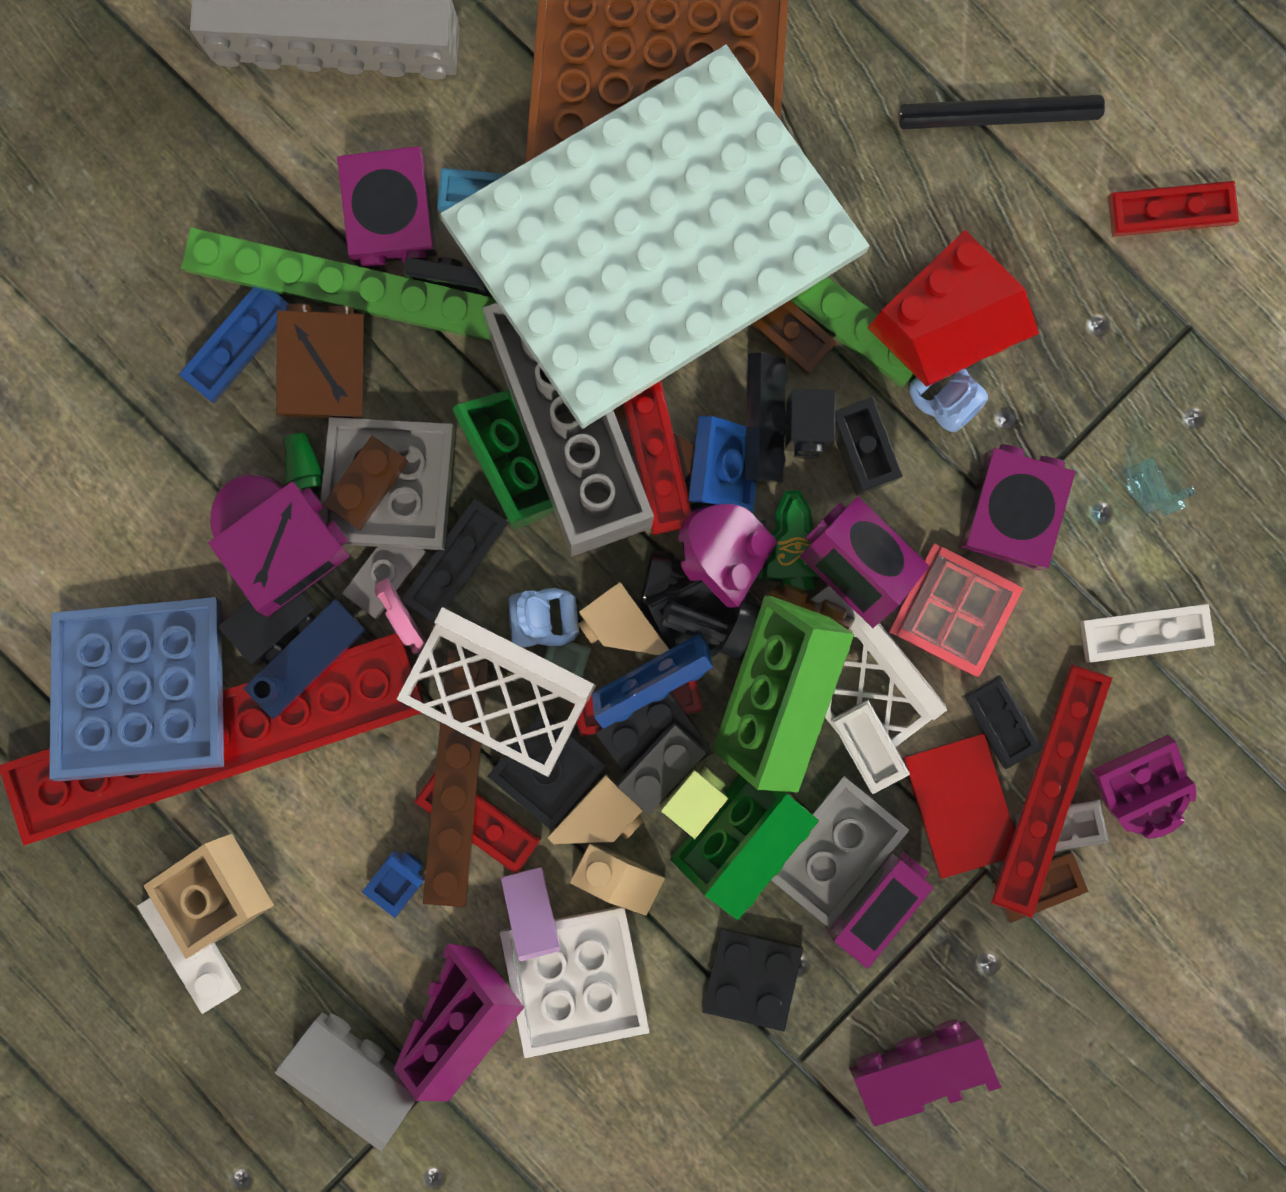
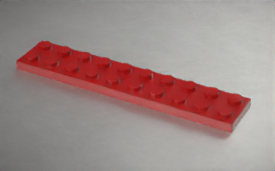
M395 633L347 649L276 719H272L243 689L249 682L223 690L224 767L56 782L49 779L50 748L1 764L0 774L23 846L421 714L422 712L397 700L413 669L405 644L398 634ZM417 682L410 697L424 703Z

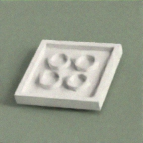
M617 906L554 919L561 951L521 962L517 957L512 929L508 928L500 931L510 987L524 1006V1009L516 1017L524 1058L649 1033V1025L625 908Z

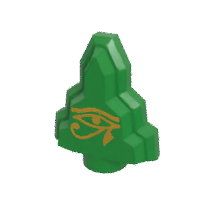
M800 490L784 491L775 512V530L770 533L777 542L755 580L780 581V587L782 588L785 584L804 591L815 590V579L821 577L799 557L810 545L805 538L814 529L811 509Z

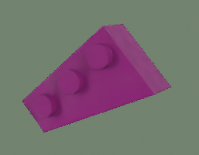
M447 943L442 955L446 958L437 982L431 981L426 992L430 999L421 1019H415L394 1067V1070L416 1101L448 1102L524 1009L523 1004L479 948Z
M957 1019L943 1022L934 1028L935 1033L921 1039L919 1036L907 1037L895 1044V1050L880 1055L879 1052L866 1054L856 1061V1066L849 1068L874 1127L924 1112V1105L947 1096L950 1104L961 1101L964 1098L961 1091L986 1084L989 1092L1002 1088L982 1039L965 1020L958 1022Z

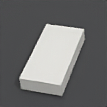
M869 699L831 719L872 794L910 775Z

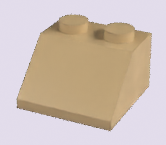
M233 834L205 843L143 885L185 959L243 927L274 906Z

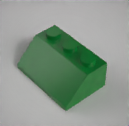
M506 390L454 406L452 410L512 529L515 530L539 521L554 512L510 391Z
M740 774L724 792L728 800L696 839L689 835L670 858L704 896L736 920H739L746 910L755 903L759 894L772 878L782 870L785 862L798 846L808 838L811 830L820 821L785 791L757 790Z

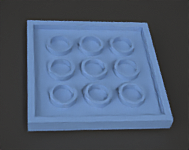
M217 597L51 613L50 780L58 782L224 767L222 631L218 628L222 623L221 600Z

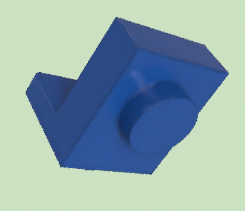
M395 850L387 857L385 863L362 893L396 918L425 881V873L422 871L424 864L407 851L400 854Z

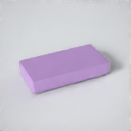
M542 867L502 877V887L519 961L561 951Z

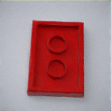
M984 733L902 757L910 773L908 778L939 878H947L1006 859L1015 831Z

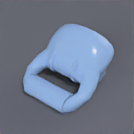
M966 369L955 373V377L950 379L948 384L937 395L935 394L932 400H926L921 396L930 386L926 387L917 377L910 383L909 393L914 404L924 413L935 417L940 426L949 432H956L965 426L988 400L986 390L970 377Z
M548 588L538 592L534 590L520 592L508 598L512 643L520 647H530L537 644L563 646L574 641L577 635H579L576 597L569 591L559 588ZM558 598L560 602L563 631L561 636L554 635L551 632L553 628L549 611L551 608L549 601Z

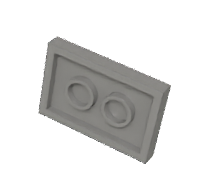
M843 775L811 812L820 821L811 830L808 838L798 846L785 862L782 870L771 880L828 928L834 924L909 831L907 827Z

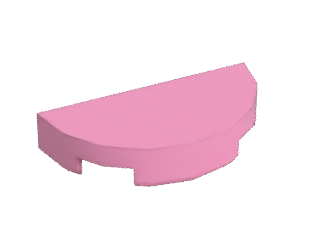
M385 578L375 584V594L386 608L385 614L405 646L409 645L413 655H418L422 652L427 641L389 579Z

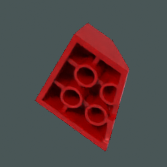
M966 230L954 239L886 305L867 327L926 387L958 373L980 360L1001 353L1008 347L1021 341L1024 342L1039 334L1025 288Z

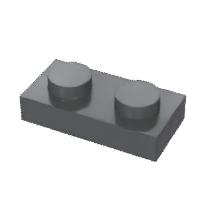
M673 722L617 781V788L649 815L706 754L705 748Z

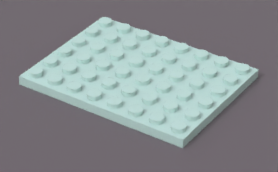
M724 45L440 213L442 222L582 429L862 256L868 251L870 246L727 45Z

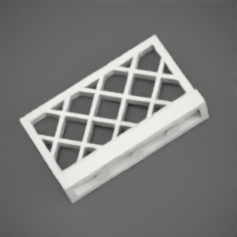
M829 585L810 599L819 604L827 599L829 602L844 607L848 611L847 616L855 619L851 632L864 645L862 662L845 660L844 665L861 667L859 689L857 691L836 688L834 694L858 697L857 705L862 703V697L887 700L885 723L882 724L887 733L889 730L900 731L891 738L895 747L930 720H935L947 711L946 704L880 623L872 628ZM867 651L878 663L866 662ZM866 668L880 669L886 672L890 677L888 694L863 691ZM894 684L904 696L893 695ZM831 699L825 718L835 729L831 722V719L836 717L831 710ZM892 701L910 703L920 715L907 726L889 724Z
M442 607L434 622L436 625L397 700L549 777L578 718L589 701L595 685ZM443 637L456 644L461 660L438 668L433 651L440 638ZM463 648L477 655L466 658ZM483 659L493 662L498 680L475 687L468 664ZM428 661H430L432 670L422 673ZM463 666L470 689L446 696L440 673ZM500 667L514 673V675L503 677ZM431 676L435 677L441 696L440 699L424 704L410 697L418 680ZM520 678L530 681L536 699L512 706L505 683ZM500 685L507 708L484 716L477 692ZM538 686L552 692V694L541 697ZM472 694L479 718L464 723L455 720L449 702ZM561 697L575 704L566 721L550 726L543 702ZM443 704L446 715L431 707ZM538 704L545 728L522 735L515 711ZM510 714L517 737L502 742L492 739L486 721ZM481 723L484 734L469 726ZM563 727L557 741L555 742V738L552 731ZM548 733L552 751L543 765L529 758L524 740ZM519 742L522 754L507 745Z

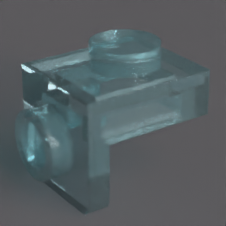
M1153 457L1126 468L1129 475L1126 480L1129 491L1136 500L1141 501L1146 514L1161 510L1163 516L1169 515L1185 508L1187 504L1184 499L1196 494L1193 486L1170 494Z

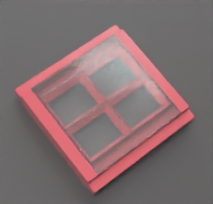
M933 543L924 560L930 567L906 596L888 633L979 678L1024 588Z

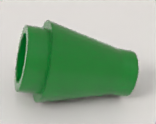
M295 433L286 436L283 439L285 447V486L293 481L303 491L309 487L315 495L320 494L322 491L323 469L310 445L308 435L306 433Z

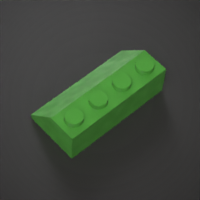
M765 595L712 751L757 790L799 792L845 659L849 653L854 633L830 617L773 596Z

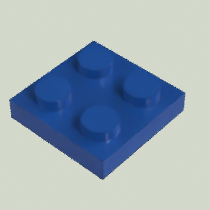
M699 416L697 433L695 435L692 475L690 477L689 501L708 506L719 504L739 505L753 514L757 481L745 479L746 426L714 416Z

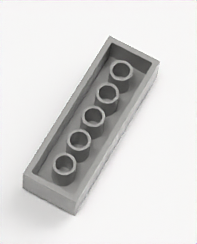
M192 0L190 31L211 61L221 66L236 67L239 66V62L255 63L260 68L274 70L279 69L280 65H293L307 72H319L322 70V67L338 68L340 72L353 75L361 74L363 70H375L389 77H401L404 75V72L421 73V76L435 80L444 79L446 75H457L460 26L452 0Z
M498 303L483 307L486 330L571 557L651 529L654 515L614 410L582 429Z

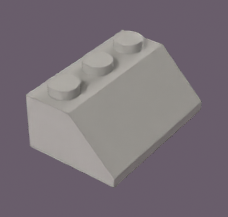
M322 1012L279 1066L275 1074L381 1152L416 1100L394 1070L395 1065L384 1058L385 1052L377 1044L368 1039L362 1042L349 1032L351 1027L342 1018L334 1014L327 1016Z

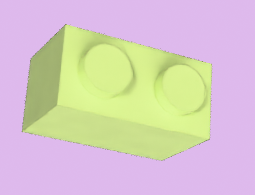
M705 765L700 771L693 767L661 802V811L696 839L728 800V797L722 791L726 784Z

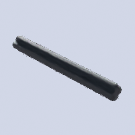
M1102 95L903 104L899 109L898 118L900 128L902 129L1099 120L1105 112V100Z

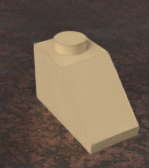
M620 582L579 611L584 620L578 623V625L592 644L599 640L605 647L661 655L669 650Z
M606 773L555 827L547 839L553 844L614 842L620 835L627 839L643 822L638 816L643 810L619 790L617 782Z
M589 843L570 883L608 903L647 916L665 877L599 843Z

